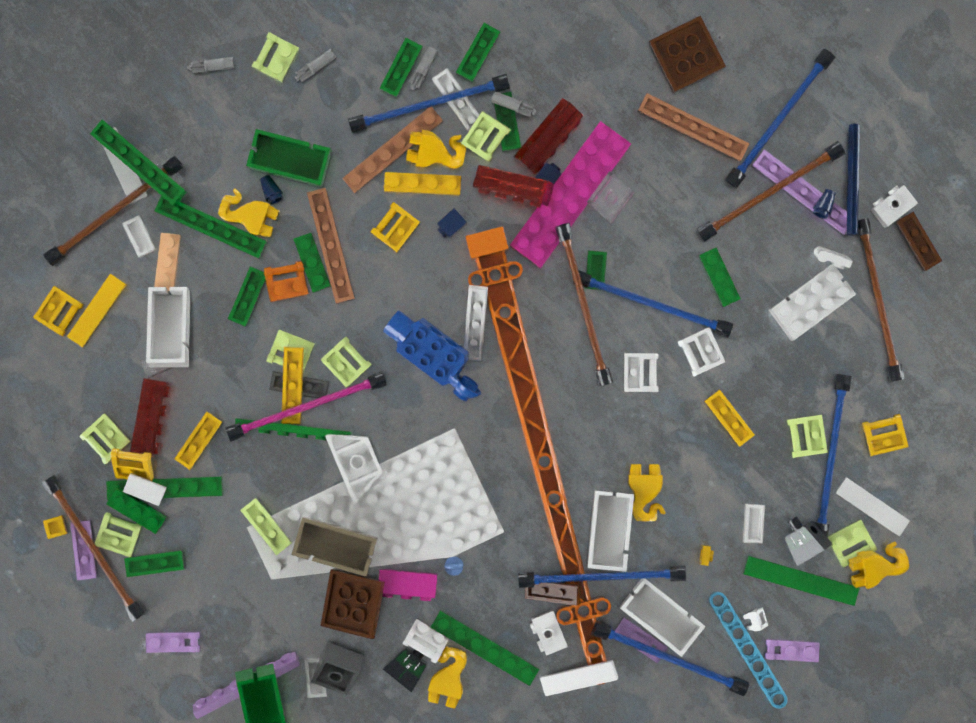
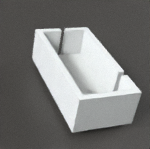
M833 264L823 269L788 295L786 299L768 310L791 341L797 339L856 295L847 281H841L843 276Z
M148 287L146 363L150 368L189 367V349L187 348L189 346L190 333L189 289L187 287H170L168 291L166 287Z
M594 490L587 568L627 571L628 554L623 553V549L629 551L634 494L615 492V496H613L611 491Z
M646 578L640 579L632 589L635 593L633 595L629 593L619 606L620 609L682 657L706 626L690 613L688 615L685 609Z

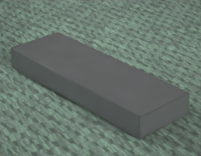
M272 371L269 390L282 392L283 373ZM303 377L302 396L318 399L327 395L329 381Z

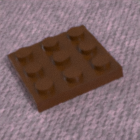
M701 15L649 41L674 93L726 67Z
M331 569L320 626L368 639H375L385 581Z

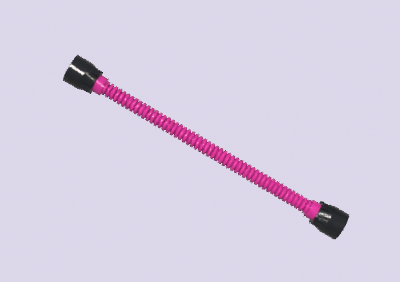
M381 371L369 376L364 382L351 386V388L348 387L337 391V393L328 394V396L325 395L316 400L314 399V401L312 400L302 405L300 404V406L286 409V411L267 416V418L253 421L251 424L241 425L238 423L225 427L230 442L245 436L244 434L248 433V431L259 428V426L261 427V425L273 423V421L275 422L285 417L287 418V416L301 413V411L315 408V406L317 407L329 401L331 402V400L334 401L343 396L345 397V395L348 396L357 391L359 392V390L379 389L387 386Z

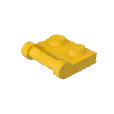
M392 202L389 211L376 228L373 227L370 233L398 253L420 224V221L395 202ZM399 213L401 216L386 236H384L381 232L394 215Z
M53 286L33 318L57 334L64 336L68 324L78 309H81L84 304L58 287ZM67 302L71 303L72 306L59 326L55 325L54 322Z
M900 414L871 423L868 421L862 422L870 456L909 447ZM896 425L897 430L872 436L871 430Z
M116 448L112 449L111 461L115 478L128 480L130 473L153 481L151 453L144 452L140 454L124 452ZM126 460L141 461L142 463H140V462L126 461Z

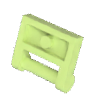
M268 32L267 40L256 62L254 61L251 67L283 82L299 51V47ZM273 43L278 44L268 67L263 66Z
M482 111L461 144L490 162L493 158L492 154L511 129ZM494 127L499 129V132L487 150H482V145Z
M278 330L266 362L271 364L274 362L283 366L284 358L276 355L278 350L284 352V347H304V373L315 343Z
M347 337L343 338L321 359L346 388L372 365L349 343L350 340ZM342 348L361 366L358 370L339 352Z
M106 413L80 435V438L83 441L86 440L98 453L105 465L111 461V452L107 453L92 437L91 434L94 431L111 450L116 448L121 451L131 442Z
M822 415L787 420V424L790 425L793 443V458L828 453ZM803 423L807 450L801 451L797 424Z
M106 512L95 541V546L132 557L143 526L114 517L111 513ZM108 524L133 531L132 536L108 529Z
M861 519L828 536V539L833 544L831 547L843 568L848 566L849 559L857 556V552L877 551V547ZM865 540L866 546L845 557L843 556L842 551Z

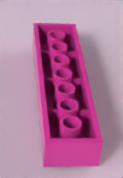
M600 121L514 238L510 248L541 269L560 243L555 227L570 223L572 227L627 152L631 143Z

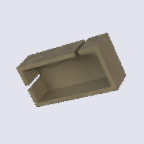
M304 516L301 519L291 555L307 560L313 555L312 561L367 576L372 561L369 555L373 556L378 538Z

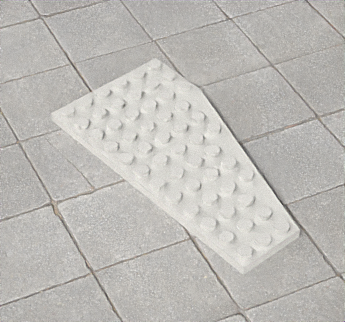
M456 429L445 432L379 464L383 473L355 504L343 481L272 515L271 517L292 542L278 555L273 552L252 525L247 527L271 580L328 573L331 569L344 571L312 561L313 555L308 560L291 555L301 519L304 516L377 537L378 540L373 556L369 555L372 558L370 567L453 557L504 533Z

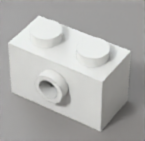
M905 185L900 188L895 186L888 192L889 196L886 199L881 197L873 203L875 207L870 211L884 228L891 225L918 204Z
M553 609L532 617L533 623H530L533 634L537 633L540 641H537L541 652L545 651L547 656L568 647Z

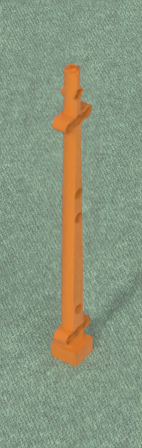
M503 226L467 235L465 238L471 261L476 260L478 268L477 271L469 275L468 283L473 285L471 278L474 275H480L482 283L473 286L488 287L487 304L562 575H584L585 571L512 280L521 276L523 268L519 262H507L505 252L509 250ZM512 265H516L519 268V274L516 276L508 272L509 267ZM498 270L501 274L500 279L492 280L490 272ZM503 307H507L511 311L510 316L507 318L500 316L499 311ZM542 456H547L550 460L546 467L539 465V459ZM553 493L559 495V501L556 504L549 502V496ZM566 581L565 583L580 585V604L577 606L568 604L559 607L556 611V618L562 625L576 623L587 665L606 662L602 640L591 635V632L597 621L596 617L608 614L611 610V603L604 596L591 598L587 581ZM605 601L607 602V608L605 610H598L597 603ZM581 606H587L589 608V611L586 615H580L578 613V609ZM562 611L570 613V617L567 620L560 619L559 615ZM591 643L598 645L596 652L588 651V646Z

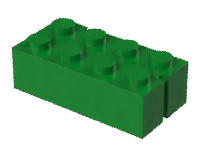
M259 129L255 130L251 146L257 149V152L250 149L246 164L248 169L323 188L332 154L331 148L313 144V149H311L312 145L309 142Z
M274 665L256 667V671L250 668L235 672L245 723H286Z

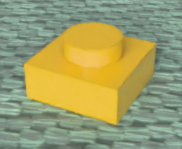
M63 515L43 521L48 539L68 534Z
M701 545L700 565L709 566V562L713 561L714 551L711 550V546Z

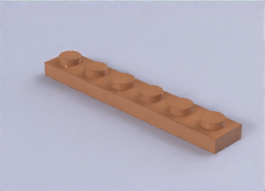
M646 93L638 112L740 162L750 144Z
M432 106L429 107L342 179L354 193H357L415 145L409 143L411 132H422V130L431 132L443 120Z
M326 188L307 192L335 302L338 304L353 300L355 297Z

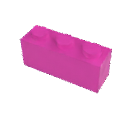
M380 569L379 580L385 581L382 597L393 598V595H401V599H412V596L420 597L422 601H431V598L436 597L438 574Z

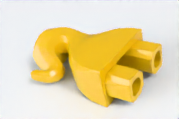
M427 130L411 132L409 143L419 146L418 151L407 150L406 161L416 163L417 167H427L434 163H440L449 168H459L464 163L466 146L457 141L461 139V135L452 136L449 139V146L456 151V154L452 156L443 141L435 133Z
M234 188L235 196L224 195L218 211L219 216L223 220L241 223L248 232L255 236L271 237L274 228L265 225L267 218L277 220L280 213L279 210L263 201H251L231 211L230 206L236 205L242 200L241 193Z
M631 464L628 486L634 494L632 515L635 521H656L658 510L661 514L666 513L659 503L652 504L647 513L643 511V508L662 489L663 475H661L659 464H649V475H641V464Z
M895 541L886 546V554L890 557H895V563L888 561L873 551L857 552L856 557L848 560L850 569L852 571L859 570L860 574L851 576L853 586L855 588L865 586L867 589L878 585L886 576H897L907 572L909 560L903 548H894L897 545Z
M446 646L438 662L445 663L450 657L455 658V662L440 669L432 676L428 688V701L438 704L440 694L448 696L445 706L455 709L459 699L461 700L463 685L460 675L466 666L467 654L464 650Z

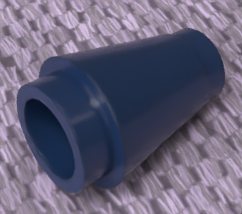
M270 175L263 176L260 182L266 202H269L270 205L280 202L283 199V192Z
M825 189L813 207V214L819 218L827 219L831 215L836 193L830 189Z

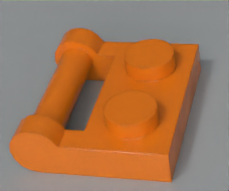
M302 261L282 267L264 268L270 302L309 294ZM291 272H296L297 277L273 282V276Z

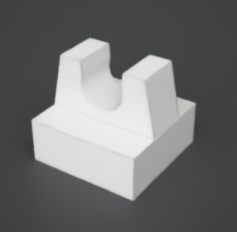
M763 607L743 615L744 619H751L752 624L747 626V630H754L756 632L768 626Z

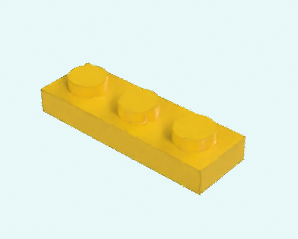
M720 389L704 401L739 447L755 436Z
M206 411L174 460L191 470L223 422Z

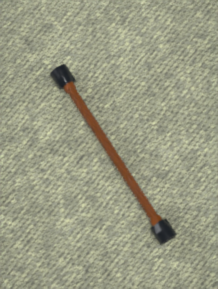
M836 141L825 148V152L817 160L815 159V161L813 160L802 169L800 168V170L796 171V173L794 172L781 180L777 185H773L762 192V194L760 193V195L756 196V198L754 197V199L741 205L735 211L733 210L729 215L727 214L720 220L712 223L709 221L697 228L699 235L704 242L718 234L716 231L725 223H729L731 219H735L746 212V210L748 211V209L752 208V206H756L767 199V197L773 195V193L775 194V192L788 186L792 181H796L798 177H802L829 160L833 162L846 154L839 141Z
M174 155L162 165L163 168L161 170L168 176H172L184 167ZM147 183L142 184V186L138 187V189L121 200L119 204L117 203L115 207L113 206V208L85 227L82 232L80 231L68 242L48 250L43 254L47 262L51 266L56 265L65 257L64 254L75 243L77 244L79 240L81 241V239L109 220L110 217L146 192L151 186Z
M869 218L858 220L857 236H860L864 244L863 247L865 249V256H867L872 287H874L876 304H878L879 318H881L883 335H885L886 349L890 359V367H887L889 380L894 382L905 379L902 364H899L895 356L896 354H894L895 349H893L889 323H887L888 318H886L884 301H882L883 296L881 294V287H879L877 270H875L876 265L870 246L871 225Z
M570 223L558 225L555 227L559 242L561 241L563 246L566 247L569 266H571L570 269L571 273H573L572 276L578 292V299H580V306L596 358L597 370H595L598 386L612 383L613 379L609 368L603 362L578 266L575 263L576 259L574 258V251H572L571 239H573Z
M53 475L43 481L41 484L45 490L58 499L57 501H59L64 512L73 522L72 524L76 526V530L80 532V536L90 551H92L91 553H93L94 557H96L95 559L99 561L98 563H100L101 568L104 569L103 571L115 586L114 588L119 592L118 594L122 596L121 598H123L122 600L126 606L125 610L131 621L133 622L144 615L145 612L142 607L129 597L120 581H118L119 579L115 577V573L111 571L112 569H110L109 564L101 552H99L97 546H95L96 544L92 542V538L88 536L89 534H87L86 529L78 517H76L77 515L69 507L70 505H68L69 503L63 496L62 487L56 476Z

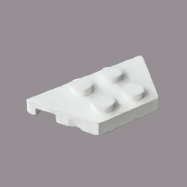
M327 434L325 437L351 499L355 504L383 472L367 436Z

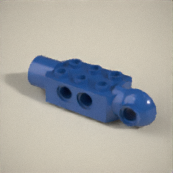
M400 310L394 314L383 332L397 342V352L442 386L446 384L452 385L455 388L453 393L461 400L467 401L469 398L481 395V391L477 388L478 384L473 379L460 375V372L465 367L464 365L469 360V352L424 318L414 322Z

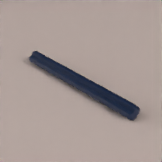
M855 123L849 125L847 235L849 236L858 234L860 125Z

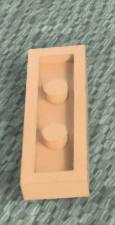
M161 233L154 287H166L168 291L170 287H175L181 235Z

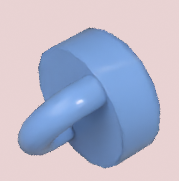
M453 556L446 560L444 567L448 574L455 576L462 572L464 565L459 557Z

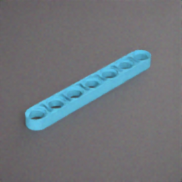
M713 592L709 597L712 609L771 705L778 709L783 708L787 704V696L727 597L721 592ZM716 595L723 597V603L720 606L713 604V598ZM727 611L733 614L731 622L723 620V614ZM736 628L743 630V636L739 639L733 637V631ZM747 644L753 646V653L751 655L743 653V647ZM756 661L763 663V669L759 672L753 669V664ZM765 678L773 679V686L771 688L763 686ZM776 694H781L784 698L783 702L779 705L773 702V697Z

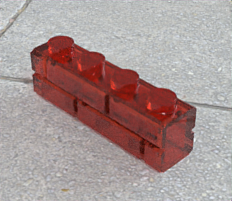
M562 98L513 157L529 172L533 174L539 172L544 166V162L555 154L559 144L567 140L570 131L580 124L583 114L571 102Z
M479 165L473 187L478 189V193L489 196V193H493L499 199L506 200L507 197L513 198V202L523 204L524 201L530 202V206L541 208V205H549L554 184L547 180Z
M143 378L130 452L140 454L144 452L151 453V458H155V454H159L160 443H158L159 435L162 436L164 424H161L162 416L165 417L167 413L165 400L169 398L171 387L168 386L169 382Z

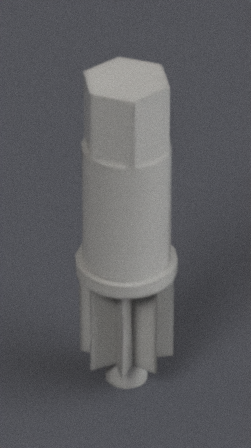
M428 46L408 82L411 85L410 89L420 88L438 54L436 49Z
M329 49L295 72L297 74L294 77L295 80L303 82L310 76L315 75L317 71L335 60L336 56Z
M233 57L204 59L191 62V65H187L188 71L192 70V73H207L208 71L233 69L234 61Z
M496 91L491 99L492 103L531 117L532 114L536 115L537 112L534 109L535 105Z

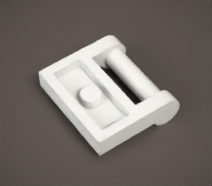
M822 246L815 247L813 251L819 261H831L833 266L843 270L844 267L850 268L853 262L848 256Z
M710 327L678 341L693 369L691 371L693 376L725 363ZM692 341L695 342L705 364L702 367L699 366L689 345Z
M624 353V392H659V386H657V359H659V355L657 353ZM644 359H649V386H644Z
M416 619L402 644L405 646L409 645L429 657L431 662L436 664L449 638Z

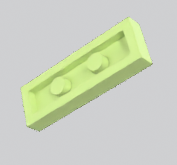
M257 498L240 510L276 555L292 544Z

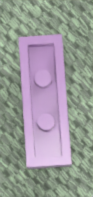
M91 520L81 521L87 534H89L88 536L93 540ZM70 523L77 580L97 578L95 557L80 536V532L76 530V526Z

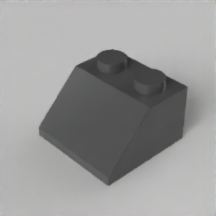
M327 642L311 682L347 695L360 673L364 655Z

